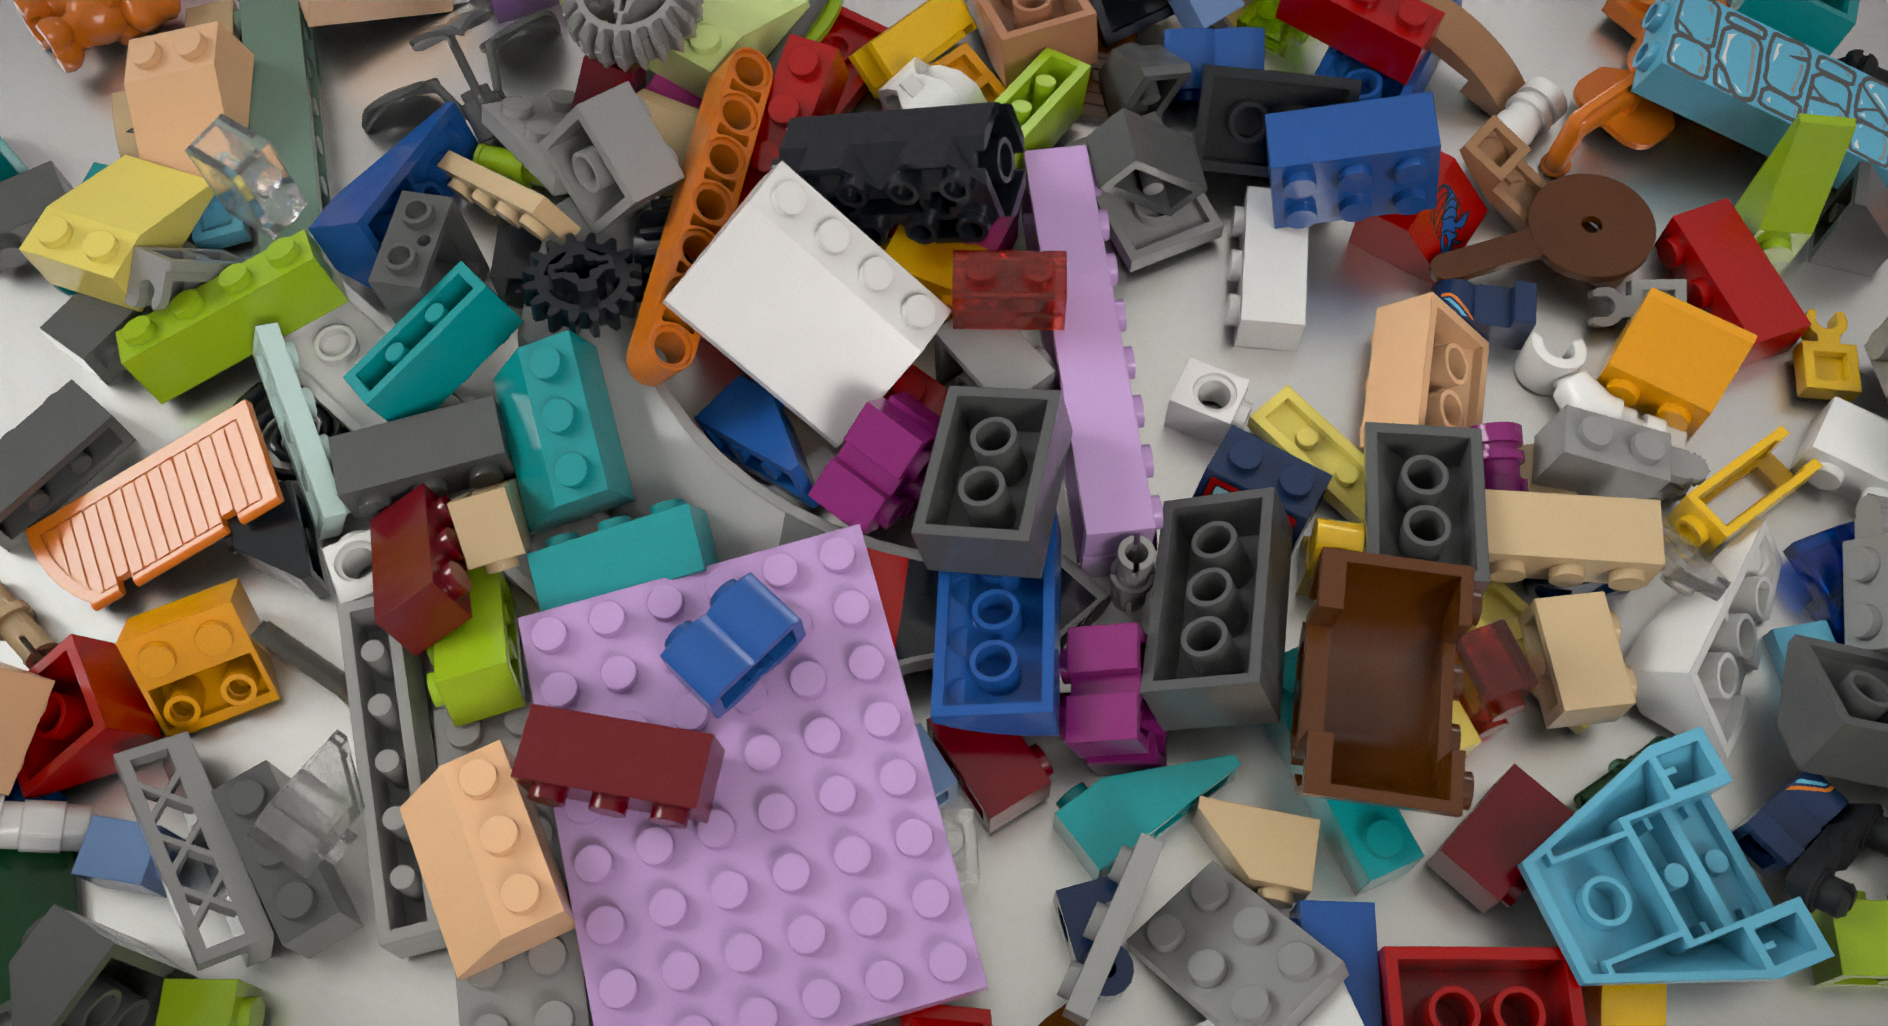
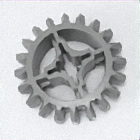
M564 0L565 2L561 4L563 8L562 15L568 25V32L572 40L577 43L578 47H581L582 52L588 56L589 60L597 58L599 63H602L606 69L617 62L618 67L625 73L633 63H639V66L647 71L649 61L656 58L667 64V53L671 50L684 53L685 42L683 38H696V23L703 21V0Z

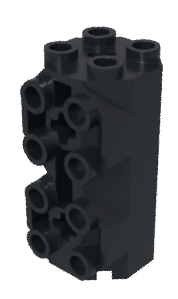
M999 102L791 118L788 121L786 133L779 147V156L772 160L770 168L772 170L781 161L786 163L878 246L883 245L889 231L896 222L905 226L907 237L919 244L927 245L933 242L937 244L982 242L987 238L991 226L999 217L1017 216L1026 187V169H1015V154L1025 153L1024 135L1013 105L1008 103L1000 104Z

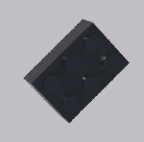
M1202 63L1192 134L1202 170L1269 178L1265 114L1358 102L1362 80Z

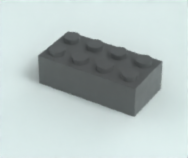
M1275 487L1164 501L1163 528L1160 529L1140 688L1142 697L1163 731L1280 723L1293 527Z

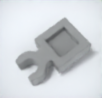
M1687 279L1630 280L1626 282V295H1622L1611 287L1596 288L1588 292V299L1605 300L1609 305V313L1606 317L1588 319V326L1595 329H1603L1616 324L1620 320H1626L1627 324L1651 287L1687 303Z

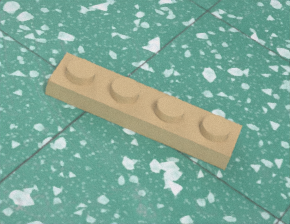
M450 150L437 165V167L452 178L447 186L470 204L475 202L493 216L498 214L518 229L522 226L543 242H545L548 236H551L566 244V234L572 233L576 236L581 230L574 221L545 196Z

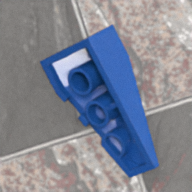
M451 101L443 104L341 190L310 225L309 231L337 271L373 290L368 279L402 190L453 197L454 192L447 186L452 178L437 167V165L449 150L472 161L478 144L455 102Z

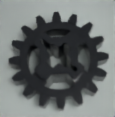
M590 232L585 241L577 242L576 237L572 233L566 234V244L561 246L552 240L546 241L547 254L533 251L530 254L531 266L523 267L522 269L524 283L522 289L525 306L531 307L532 318L535 322L548 320V328L551 333H555L565 326L569 327V330L578 336L581 329H589L593 337L598 338L601 334V326L606 324L618 331L621 329L620 315L634 318L636 316V303H640L643 300L642 267L640 263H633V251L629 248L617 252V240L614 238L608 239L604 244L597 243L595 233Z

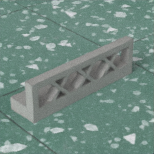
M188 731L113 754L114 765L197 971L242 955L246 967L270 959L274 941L273 930L245 864L212 796L211 791L213 789ZM163 758V767L169 779V783L164 790L138 781L133 767ZM146 799L157 802L152 812ZM167 806L182 811L190 830L186 841L159 832L156 824ZM167 850L178 854L173 864ZM188 857L203 862L212 883L207 894L180 884L177 876ZM188 902L200 906L195 916H193ZM212 910L225 915L234 938L206 948L199 928L208 911Z

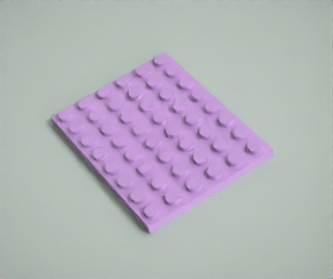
M860 524L706 566V571L674 580L661 578L518 618L533 704L710 733L715 735L725 750L708 823L688 820V825L685 829L671 828L651 822L649 820L650 813L627 809L625 818L609 817L590 811L588 809L589 802L572 799L566 800L565 807H553L572 913L576 921L575 929L594 1026H867L989 990ZM751 572L802 620L806 636L780 664L763 675L739 703L717 719L667 670L660 655L665 650V641L674 628L687 620L694 622L707 613L711 607L710 600L713 594L722 584L730 579L738 581Z

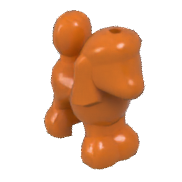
M13 0L19 14L39 45L44 50L52 49L54 51L52 52L53 57L66 73L76 72L83 66L85 51L89 48L110 45L117 41L124 46H128L129 40L143 37L161 28L166 21L176 19L181 12V0Z

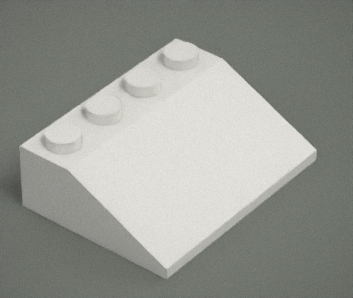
M783 161L777 164L758 182L662 302L835 448L843 443V438L866 402L882 398L923 352L952 312L949 307Z

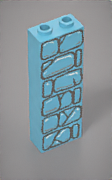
M1656 0L1651 5L1642 21V28L1646 30L1643 43L1637 50L1632 62V67L1636 69L1631 92L1768 157L1799 113L1855 118L1856 129L1832 187L1838 189L1858 162L1863 161L1872 164L1888 188L1887 83L1715 0Z

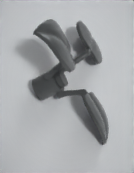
M490 7L461 13L451 18L447 24H438L422 31L410 40L411 48L413 51H423L444 40L447 41L470 87L469 91L460 95L464 105H461L440 84L438 78H432L397 88L374 100L363 111L362 128L367 134L373 123L383 113L407 98L435 93L445 102H455L465 121L468 120L479 143H485L496 138L481 123L482 104L501 102L506 98L502 89L496 51L502 45L514 39L533 33L546 31L560 33L561 28L556 15L548 10L531 13L509 24L479 45L481 52L486 53L493 91H491L488 83L478 84L455 35L464 36L467 30L489 20L493 16Z

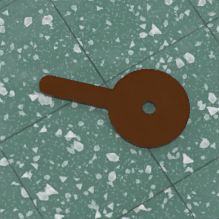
M1596 174L1568 175L1548 183L1536 194L1527 212L1525 230L1438 254L1432 259L1428 272L1430 278L1436 283L1447 279L1469 280L1541 259L1554 271L1575 280L1592 283L1611 282L1632 274L1647 260L1656 240L1655 219L1646 202L1627 185L1612 178ZM1584 222L1594 223L1600 231L1597 233L1587 232L1581 224Z

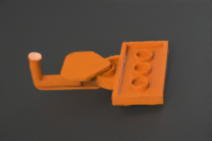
M1656 0L1606 1L1601 11L1636 38L1628 52L1627 65L1629 70L1599 67L1578 81L1573 90V100L1579 109L1568 117L1548 153L1544 154L1540 160V170L1547 177L1561 178L1565 176L1570 170V159L1584 136L1599 126L1621 144L1637 150L1653 147L1669 136L1675 128L1673 111L1631 92L1636 69L1632 67V62L1637 50L1643 43L1646 31L1642 28V21L1648 9ZM1715 0L1727 7H1730L1726 0Z

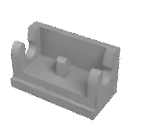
M134 246L125 304L134 308L152 306L153 310H164L172 299L182 291L195 289L219 276L228 266L235 263H243L247 259L222 249Z

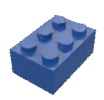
M1432 91L1265 114L1268 172L1275 229L1285 227L1302 229L1317 223L1341 220L1358 222L1372 216L1396 213L1413 215L1423 210L1436 209L1441 141Z

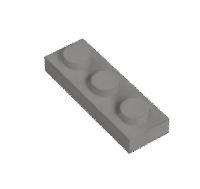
M1141 833L1134 849L1122 844L1108 876L1109 880L1119 884L1111 904L1107 906L1097 901L1083 933V937L1094 941L1084 964L1072 959L1057 995L1068 1000L1062 1014L1063 1017L1081 1026H1086L1163 849L1164 842Z

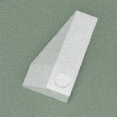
M1754 519L1640 632L1629 655L1624 657L1625 665L1632 668L1637 680V696L1635 700L1640 714L1676 735L1701 726L1720 759H1728L1747 718L1750 699L1746 695H1740L1746 670H1758L1761 652L1756 648L1757 621H1766L1770 618L1782 566V559L1766 519Z

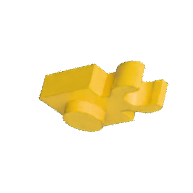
M1808 309L1805 315L1812 325L1800 337L1802 341L1793 350L1797 397L1832 400L1837 396L1845 401L1853 402L1862 393L1857 345L1841 344L1840 340L1848 326L1846 315L1844 312H1836L1827 322L1828 329L1817 323L1815 309Z

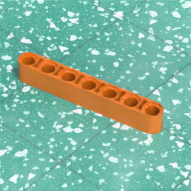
M741 47L736 50L712 73L707 82L681 169L685 178L677 183L627 350L626 364L633 378L643 385L651 387L662 385L689 366L697 351L701 335L662 302L692 266L685 258L684 253L694 263L737 209L773 81V70L768 59L761 52L750 47ZM698 208L704 213L705 216H703V215L700 213V211L698 210ZM654 346L664 353L667 363L658 357Z

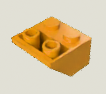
M239 578L128 618L116 641L118 650L166 738L186 731L189 734L281 698V691L263 625Z

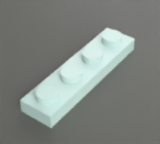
M278 322L255 326L252 354L319 540L339 536L342 533L346 515L351 512L337 496L335 478L330 468L333 465L328 436L326 434L318 435L313 421L317 417V408L312 391L309 387L301 388L296 372L300 371V362L296 347L292 341H284Z

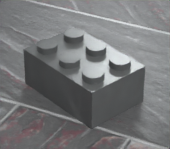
M970 386L948 387L911 535L927 570L1042 579L1073 432L1061 390Z

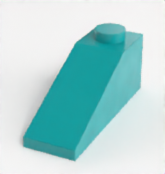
M1227 755L1102 777L1089 788L1084 782H1081L1068 790L1056 802L1059 810L1055 812L1052 828L1093 880L1106 877L1111 872L1122 844L1134 849L1141 833L1155 839L1194 810L1199 796L1211 797L1234 779L1241 763L1234 755Z

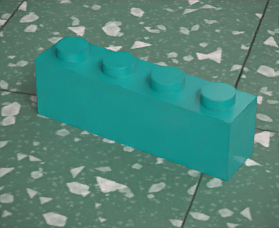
M1298 647L1285 652L1280 723L1263 724L1292 780L1294 774L1303 775V766L1291 764L1290 758L1292 700ZM1301 795L1312 817L1321 820L1319 830L1355 897L1408 873L1424 857L1399 809Z

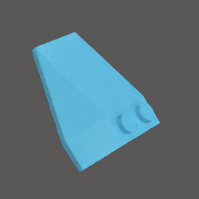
M1701 726L1645 748L1517 865L1579 986L1776 981L1835 956L1800 896L1774 906L1711 797L1713 793L1725 787L1733 780Z

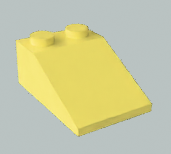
M125 154L48 205L19 250L50 284L142 312L144 308H134L125 304L134 246L182 248L219 187L215 181Z

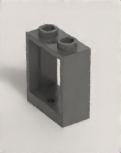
M402 190L368 282L394 323L397 324L460 261L471 269L483 282H485L489 266L453 197Z

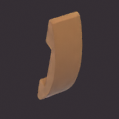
M1421 0L1445 13L1429 50L1468 80L1460 90L1463 95L1490 116L1494 114L1497 116L1501 111L1505 110L1507 100L1525 84L1512 58L1477 19L1454 1Z
M1494 114L1459 151L1482 192L1504 219L1518 232L1526 229V216L1536 194L1548 183L1523 160L1532 149ZM1590 222L1581 224L1587 232L1597 233L1600 231L1598 227L1595 228ZM1626 277L1611 282L1588 283L1598 288L1611 287L1616 289Z

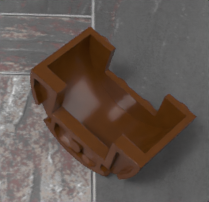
M1329 547L1322 548L1308 592V599L1315 600L1306 616V622H1302L1293 689L1290 758L1291 764L1303 766V775L1294 774L1293 776L1294 790L1298 795L1450 817H1460L1463 815V810L1468 811L1470 809L1474 794V776L1472 772L1465 771L1466 751L1459 750L1461 729L1459 724L1452 723L1453 701H1459L1464 683L1463 666L1455 664L1456 643L1472 625H1478L1482 613L1483 593L1481 589L1474 588V566Z

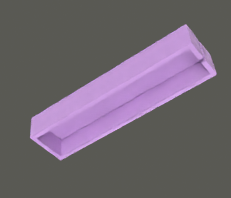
M1087 145L1028 150L1023 154V169H1026V187L1021 200V217L1042 348L1046 350L1055 364L1054 390L1062 391L1073 430L1063 479L1077 566L1091 578L1106 577L1114 574L1110 573L1111 565L1116 557H1118V547L1123 539L1134 535L1133 546H1138L1140 536H1144L1152 542L1155 551H1157L1156 529L1163 528L1162 503L1159 495L1150 496L1147 478H1153L1154 475L1153 455L1150 444L1141 445L1138 428L1144 427V406L1141 395H1132L1129 379H1135L1136 372L1134 352L1132 346L1123 347L1121 332H1125L1127 328L1126 309L1123 299H1114L1112 286L1118 284L1117 260L1114 253L1106 254L1104 241L1110 238L1109 217L1106 208L1098 209L1096 197L1101 196L1102 190L1098 189L1094 168L1089 162Z

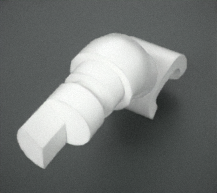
M1533 331L1514 362V372L1518 380L1527 389L1541 395H1553L1560 410L1565 405H1570L1670 433L1671 446L1681 449L1685 448L1687 432L1667 426L1666 420L1649 414L1638 418L1637 410L1624 406L1623 399L1611 395L1589 372H1578L1587 358V347L1583 339L1572 342L1564 356L1558 358L1546 350L1544 337Z

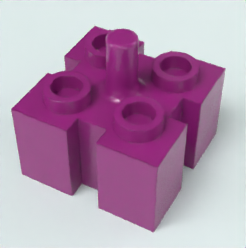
M907 392L891 395L888 400L882 397L867 401L843 438L846 441L838 455L830 459L808 496L846 525L860 524L863 535L877 530L879 526L888 529L899 519L908 520L918 507L941 417Z
M1138 622L1070 627L1067 633V649H1061L1060 676L1064 684H1071V692L1060 693L1059 734L1062 741H1065L1079 758H1086V764L1098 776H1113L1167 766V731L1162 730L1140 693L1147 634Z

